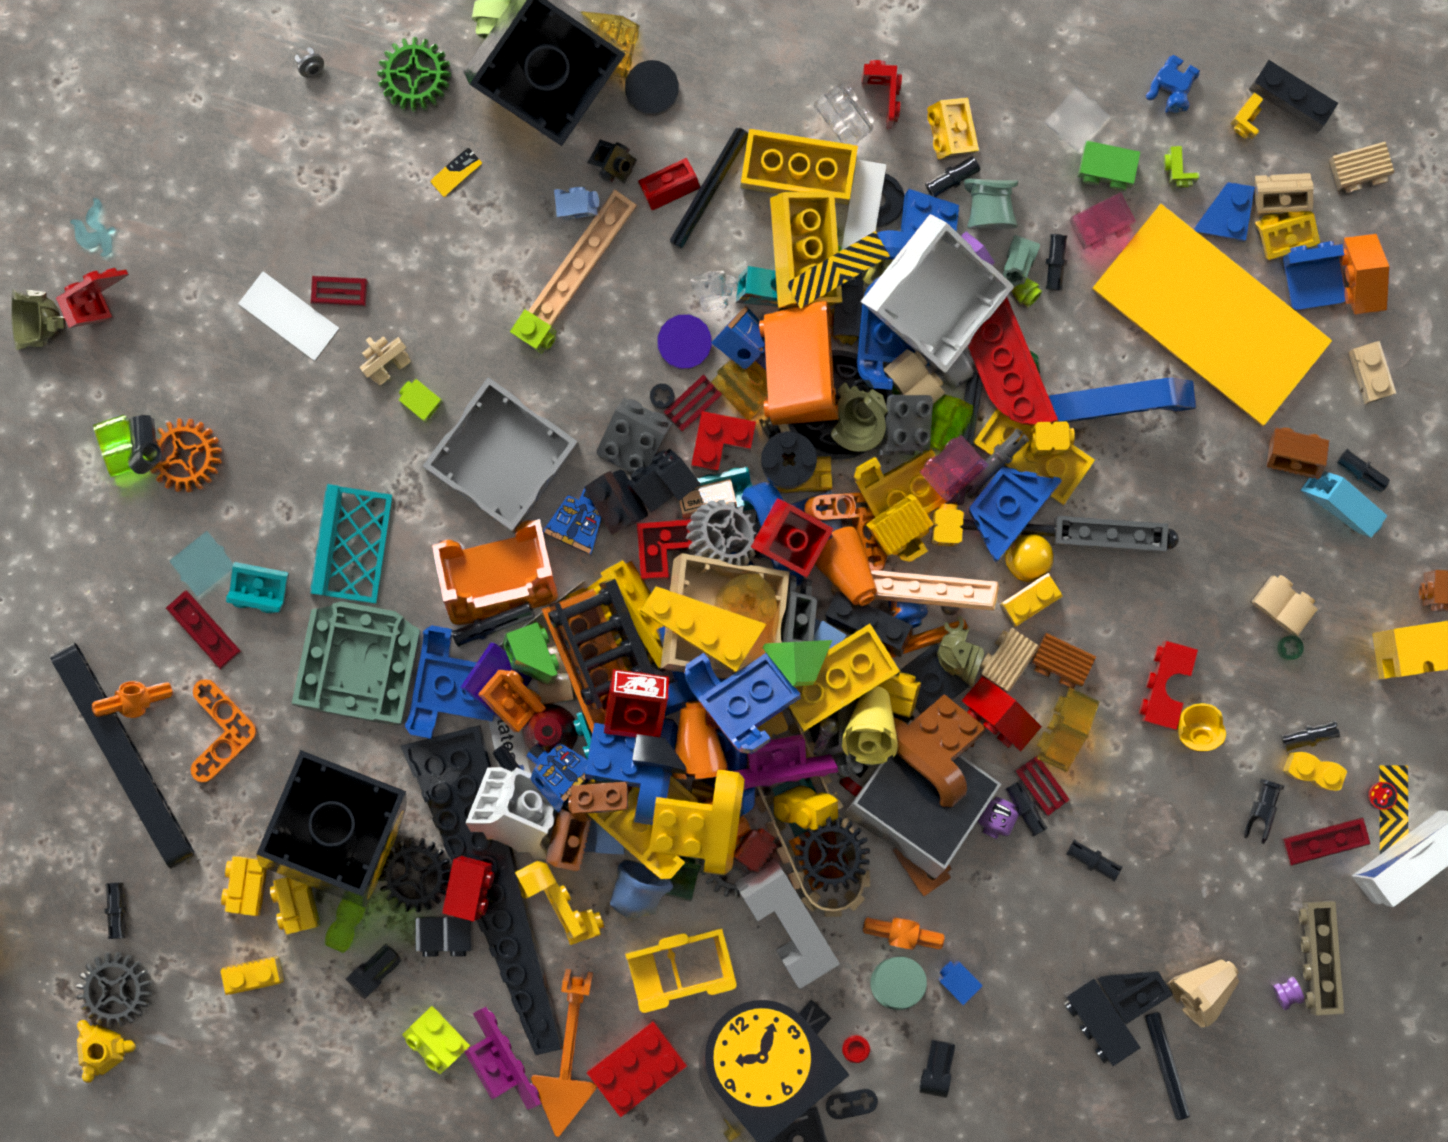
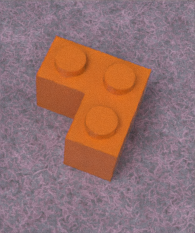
M1377 234L1344 238V256L1340 258L1341 266L1346 267V279L1349 282V287L1345 288L1344 291L1346 303L1351 304L1354 314L1387 310L1389 264Z

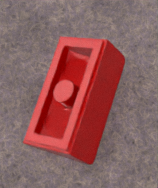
M687 157L638 180V184L651 210H656L701 187Z

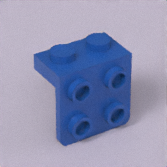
M1334 241L1317 244L1318 248L1307 250L1306 245L1290 248L1291 252L1283 257L1292 309L1297 311L1341 304L1345 301V289L1339 260L1344 256L1343 244L1334 245Z

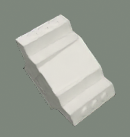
M487 768L466 820L469 830L471 832H483L487 839L502 842L516 849L517 852H530L534 860H546L557 811L530 779L532 774L519 768L512 772L504 768Z

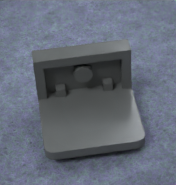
M888 396L885 436L872 449H877L878 455H894V451H899L898 454L915 455V451L930 450L932 396Z
M624 397L616 408L596 451L597 455L631 473L640 467L646 468L651 465L652 458L656 455L661 442L669 432L673 422L667 420L661 413L652 412L644 408L638 401Z

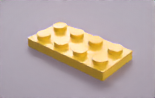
M996 409L974 440V445L991 456L995 452L994 448L998 444L1002 445L1015 429L1021 430V436L1016 442L1024 434L1029 439V442L1012 456L1013 460L1009 464L1005 463L1004 466L1016 469L1018 472L1028 471L1037 473V476L1052 479L1053 477L1060 478L1062 480L1061 484L1050 497L1063 506L1095 459L1074 445H1071V448H1068L1067 451L1059 455H1049V453L1046 455H1033L1030 440V430L1033 426L1023 425L1010 420Z

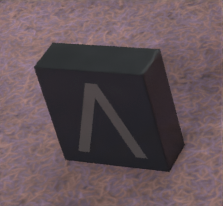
M812 999L799 1012L816 1034L832 1019Z

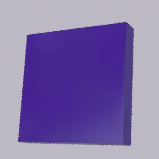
M491 642L460 688L502 720L478 693L498 670H513L524 679L523 684L526 687L532 678L512 669L506 652L496 643Z

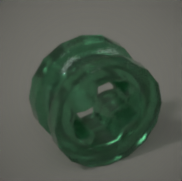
M1294 635L1281 638L1277 645L1279 655L1286 660L1299 658L1304 650L1302 640ZM1290 640H1293L1297 652H1291L1290 656L1286 654L1287 648L1284 647V643H1290Z

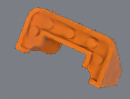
M828 301L809 303L801 309L797 306L765 314L764 320L759 321L760 335L765 337L768 400L764 401L765 417H770L773 425L839 420L838 405H835L836 389L834 387L831 336L833 335L830 327L833 326V312Z
M540 519L534 521L526 520L520 523L515 529L516 537L462 549L460 543L453 540H444L439 544L432 545L443 602L453 624L466 625L474 623V620L477 618L481 620L524 604L527 601L530 602L532 608L551 604L557 600L558 592Z

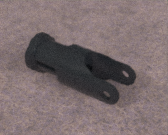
M1261 778L1260 783L1262 786L1257 800L1253 802L1244 838H1248L1254 821L1262 817L1265 822V830L1261 843L1265 844L1278 809L1276 803L1280 790H1284L1285 786Z

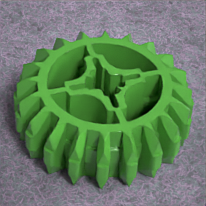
M413 37L412 45H408L406 38H403V47L399 48L396 43H393L392 47L395 52L393 54L387 50L384 52V55L389 60L379 61V65L385 69L377 71V75L385 79L379 81L378 84L380 88H386L383 92L385 97L393 95L390 101L391 104L395 105L401 100L400 108L402 110L407 108L408 103H411L412 112H416L417 104H421L422 109L427 110L425 102L430 100L433 106L437 105L434 96L445 97L440 88H450V84L443 80L452 77L451 72L443 71L450 67L449 61H442L446 57L444 51L436 54L438 51L437 44H433L428 49V39H424L421 45H418L417 37ZM411 55L406 66L397 67V70H394L396 64L402 58ZM419 55L426 56L432 60L437 70L422 67ZM416 65V68L419 74L421 75L420 77L417 76L418 78L414 80L413 84V81L410 75H408V73H412L411 70H413L414 66ZM393 78H399L400 81L409 83L410 94L398 90L393 84ZM435 79L433 85L427 91L418 94L420 86L424 82Z

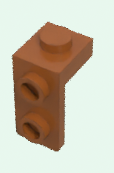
M626 782L573 785L571 786V796H569L568 800L569 811L579 822L590 821V816L587 813L628 810V784Z

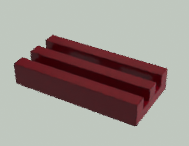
M312 276L310 303L316 305L366 307L368 280L366 278ZM317 284L361 285V290L317 288ZM317 294L360 296V300L317 298Z
M703 374L663 412L683 432L701 415L702 411H706L722 396V393ZM704 383L706 387L674 416L672 412ZM711 391L714 395L682 424L679 420Z
M1038 755L1015 771L1047 816L1070 801ZM1035 763L1038 765L1061 797L1059 801L1056 800L1032 765ZM1025 770L1030 772L1053 804L1051 807L1046 805L1023 773Z

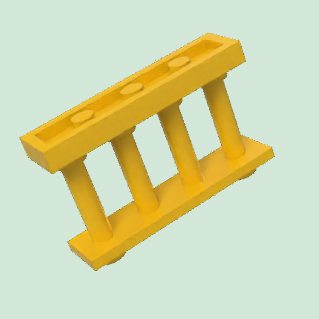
M621 561L601 572V575L605 581L616 579L638 635L649 651L647 653L650 664L655 662L658 668H660L663 646L657 629L664 626L640 611L647 598L625 562ZM600 586L594 588L596 595L601 590ZM583 587L569 594L565 599L585 592V588ZM610 612L605 614L607 621L609 620V617L612 616ZM614 637L617 647L620 646V642H622V639L619 638L618 640H616V638ZM623 656L622 660L627 671H631L630 669L633 668L628 658Z

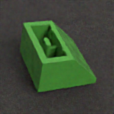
M538 622L506 633L503 646L512 669L544 684L550 685L554 683L558 674L557 670H560L555 654L550 655L547 644H550L545 628L540 629Z

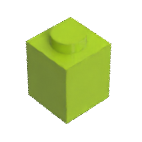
M417 379L412 383L410 381L406 382L399 391L401 397L398 400L425 423L443 403L437 395Z

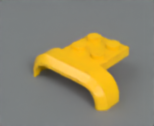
M931 448L930 450H924L885 474L882 473L881 465L876 457L856 467L854 474L855 482L875 518L910 494L918 499L927 514L941 506V504L948 502L951 483ZM914 538L906 543L907 547L897 556L901 560L911 562L928 552L920 539Z
M718 769L713 805L656 797L649 851L705 859L704 873L727 874L732 870L745 779L739 772Z
M672 776L670 777L667 799L695 803L698 801ZM633 787L628 793V810L587 813L660 879H671L685 863L677 855L649 851L652 825L634 822L640 788Z
M536 861L515 872L523 887L525 899L544 890L569 939L583 933L581 929L585 925L577 910L572 912L568 901L571 900L568 891L564 885L558 886L547 863Z

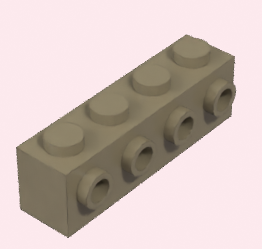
M1330 900L1302 902L1303 908L1299 909L1298 915L1300 925H1304L1305 936L1301 937L1302 953H1306L1307 964H1303L1304 981H1308L1309 992H1305L1306 1008L1310 1009L1311 1014L1316 1016L1344 1014L1336 902Z

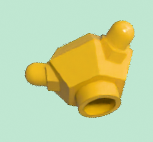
M80 1020L77 1023V1029L80 1032L79 1038L76 1039L79 1065L84 1070L82 1080L86 1083L92 1082L95 1075L107 1073L123 1061L125 1053H131L135 1050V1043L131 1040L124 1041L121 1038V1034L98 1024L90 1026L86 1020Z

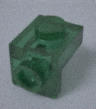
M681 856L679 858L685 863L670 879L673 889L666 893L665 896L691 902L701 865L695 864L696 860Z

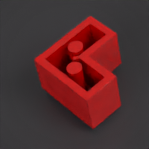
M702 411L691 468L718 473L723 446L751 451L756 421Z
M690 519L637 523L641 580L669 579L667 551L688 550L692 541L685 538L690 532L686 529L688 523L691 522Z
M984 676L979 679L961 700L969 708L967 713L978 722L981 720L985 721L983 726L995 736L998 733L999 735L996 739L1008 749L1012 745L1021 752L1042 728L1014 698Z

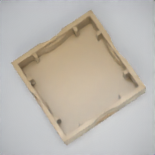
M683 553L673 560L671 592L766 624L736 672L765 654L766 652L762 648L765 643H782L781 622L786 609L790 572L753 565H732L718 559ZM665 627L660 669L685 673L686 664L704 652ZM704 653L710 660L711 667L717 678L727 679L736 673Z

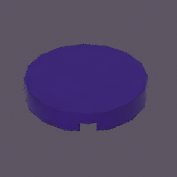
M689 314L677 315L668 319L658 334V350L662 358L670 366L678 369L697 367L708 357L712 347L711 333L707 325L701 319Z

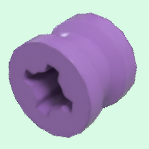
M1294 977L1289 978L1287 983L1282 985L1279 983L1273 985L1275 995L1284 1011L1290 1009L1292 1004H1302L1305 1002L1302 990Z

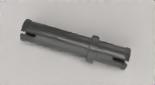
M1015 429L1002 445L998 444L994 448L995 452L968 477L967 489L971 485L972 487L967 491L966 496L972 498L1005 463L1009 464L1013 460L1012 456L1029 442L1025 434L1016 442L1021 436V430Z

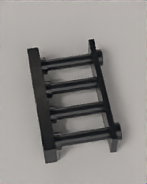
M609 579L599 583L601 588L599 594L565 609H562L560 603L548 605L551 611L548 612L550 622L554 628H558L583 690H580L581 697L585 705H590L591 709L603 707L599 697L609 693L611 680L594 687L589 671L625 656L626 658L629 657L633 666L630 669L631 672L655 675L616 579ZM600 605H608L612 615L608 621L578 634H572L567 622L568 619ZM613 630L619 632L622 639L620 646L586 661L583 660L578 645Z

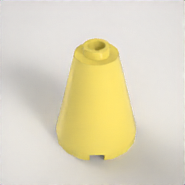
M879 686L860 696L842 736L841 746L847 756H849V753L856 757L855 761L870 765L883 764L887 762L888 757L891 755L894 757L897 752L898 740L890 696L885 689Z

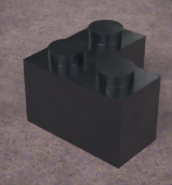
M671 449L658 452L652 458L653 462L646 468H638L631 474V479L627 482L651 513L672 496L680 501L701 484L684 461Z

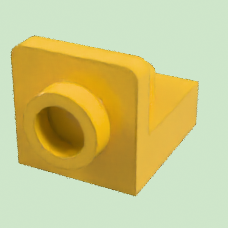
M1256 93L1247 100L1231 121V124L1235 126L1234 131L1245 139L1247 137L1253 139L1259 133V130L1247 121L1253 122L1262 110L1258 105L1263 99Z
M593 908L579 912L585 924L581 927L583 933L570 939L567 935L570 945L602 934L600 929L605 926L600 912L594 913Z

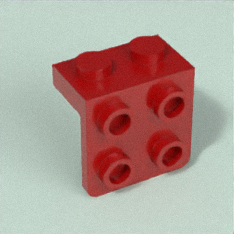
M870 60L869 64H864L861 85L888 86L886 129H892L893 123L898 122L900 117V101H895L896 95H900L902 74L897 73V65H886V61Z
M111 268L100 274L98 270L92 271L83 276L82 282L66 286L64 288L65 292L58 296L56 300L68 327L73 328L101 323L112 318L101 292L129 275L127 270L117 271L116 268Z

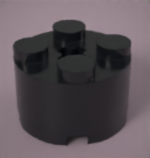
M786 431L776 434L768 440L762 450L761 468L763 474L777 488L796 489L802 487L811 479L816 468L817 456L815 448L805 436L799 433ZM793 455L795 457L793 461L795 465L783 466V456L789 457Z

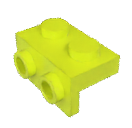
M433 1006L402 1034L407 1045L412 1050L417 1051L424 1058L426 1065L438 1074L444 1072L470 1047Z

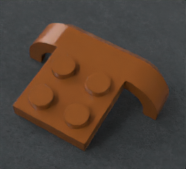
M944 694L909 725L894 718L898 740L896 754L934 784L940 794V805L942 807H953L967 792L966 780L961 770L953 761L984 735L986 727Z

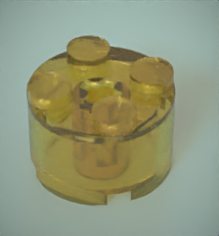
M758 574L740 575L727 582L719 589L714 603L715 607L765 624L772 619L777 611L774 590ZM745 601H746L747 604H748V607H745V608H744V607L742 606V602H745Z

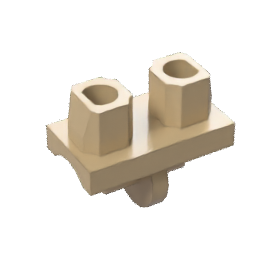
M384 336L377 342H374L369 337L366 341L370 347L362 352L366 359L373 354L375 355L359 368L367 378L370 376L380 386L391 377L383 365L392 360L400 370L409 364L411 360L405 351L407 347L399 337L386 347L384 346L388 341Z

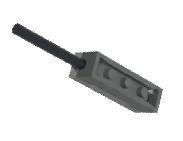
M1057 516L1054 518V525L1028 524L1021 533L1053 536V546L1164 553L1175 548L1179 542L1177 532L1173 529H1168V524L1068 516ZM963 519V525L960 528L978 531L973 520Z

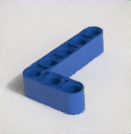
M1173 377L1049 396L1059 422L1067 423L1157 409L1167 411L1196 409L1194 382Z

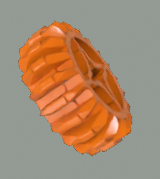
M179 418L176 422L177 428L169 421L166 423L169 431L165 432L162 428L157 429L158 433L162 435L160 439L156 438L157 445L162 451V459L150 472L152 474L161 472L156 480L161 483L167 479L165 488L170 489L176 483V492L180 493L183 485H185L186 491L191 493L193 491V483L201 490L203 485L200 480L204 479L207 483H211L212 479L207 474L209 472L215 475L218 474L219 471L213 468L212 465L213 463L222 464L221 459L214 458L215 454L222 453V449L213 448L219 442L217 437L208 439L213 433L212 429L208 428L202 433L204 423L199 422L194 428V420L189 418L185 427L183 420ZM180 434L196 435L202 440V443L188 446L181 439ZM172 439L174 451L164 461L165 447ZM181 447L187 452H191V456H188L189 464L179 459L180 452L182 451ZM206 450L204 465L197 472L196 459ZM182 465L188 471L190 477H175L167 469Z

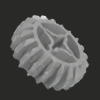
M724 499L717 502L713 500L705 505H701L691 515V522L686 527L690 532L685 539L692 541L688 549L695 550V556L718 559L732 565L747 566L748 562L756 555L755 549L751 548V545L758 534L753 531L757 524L750 523L751 514L744 515L742 513L744 506L736 509L734 501L726 504ZM720 519V523L712 525L708 523V520ZM734 548L738 550L736 554L725 553L727 549L731 550Z

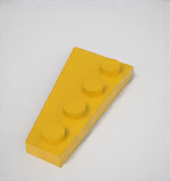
M657 586L640 610L734 672L738 670L766 626L765 623Z

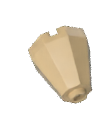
M1218 960L1178 975L1167 984L1175 1002L1178 1003L1181 1000L1185 1008L1182 1011L1185 1015L1202 1028L1210 1026L1219 1017L1239 983L1237 976L1239 972L1230 961Z

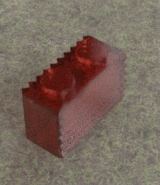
M758 828L757 831L751 829L735 850L734 859L749 870L759 872V867H763L766 858H770L769 853H773L772 849L776 848V844L773 843L775 837L762 828Z

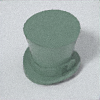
M964 180V187L971 193L972 197L967 228L993 230L1018 228L1011 199L1012 188L1018 186V180Z
M892 957L882 961L876 966L870 979V988L874 998L882 1006L891 1010H906L913 1007L923 997L927 987V979L922 967L914 960L906 957Z

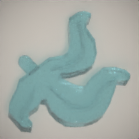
M93 198L94 205L86 214V222L97 232L88 233L83 222L80 220L72 219L70 223L75 225V238L78 244L86 249H93L101 244L103 252L100 255L105 257L112 252V238L109 234L115 231V227L112 226L106 229L103 224L99 223L98 215L102 204L99 199Z

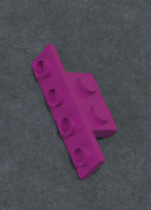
M801 734L771 740L770 743L755 753L748 754L749 768L733 771L739 772L745 779L744 791L747 788L772 786L779 782H796L807 777H824L830 773L838 772V767L831 754L806 758L805 739Z
M487 1007L472 1013L486 1038L466 1049L464 1053L491 1100L515 1087L527 1110L540 1105L539 1092L525 1076V1068L521 1061L513 1055L508 1038L502 1035L497 1027L498 1022L495 1015L488 1011Z

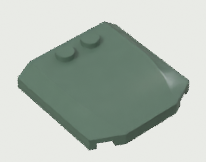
M341 601L324 608L312 609L292 705L307 710L371 722L402 725L420 629L413 626L396 611Z

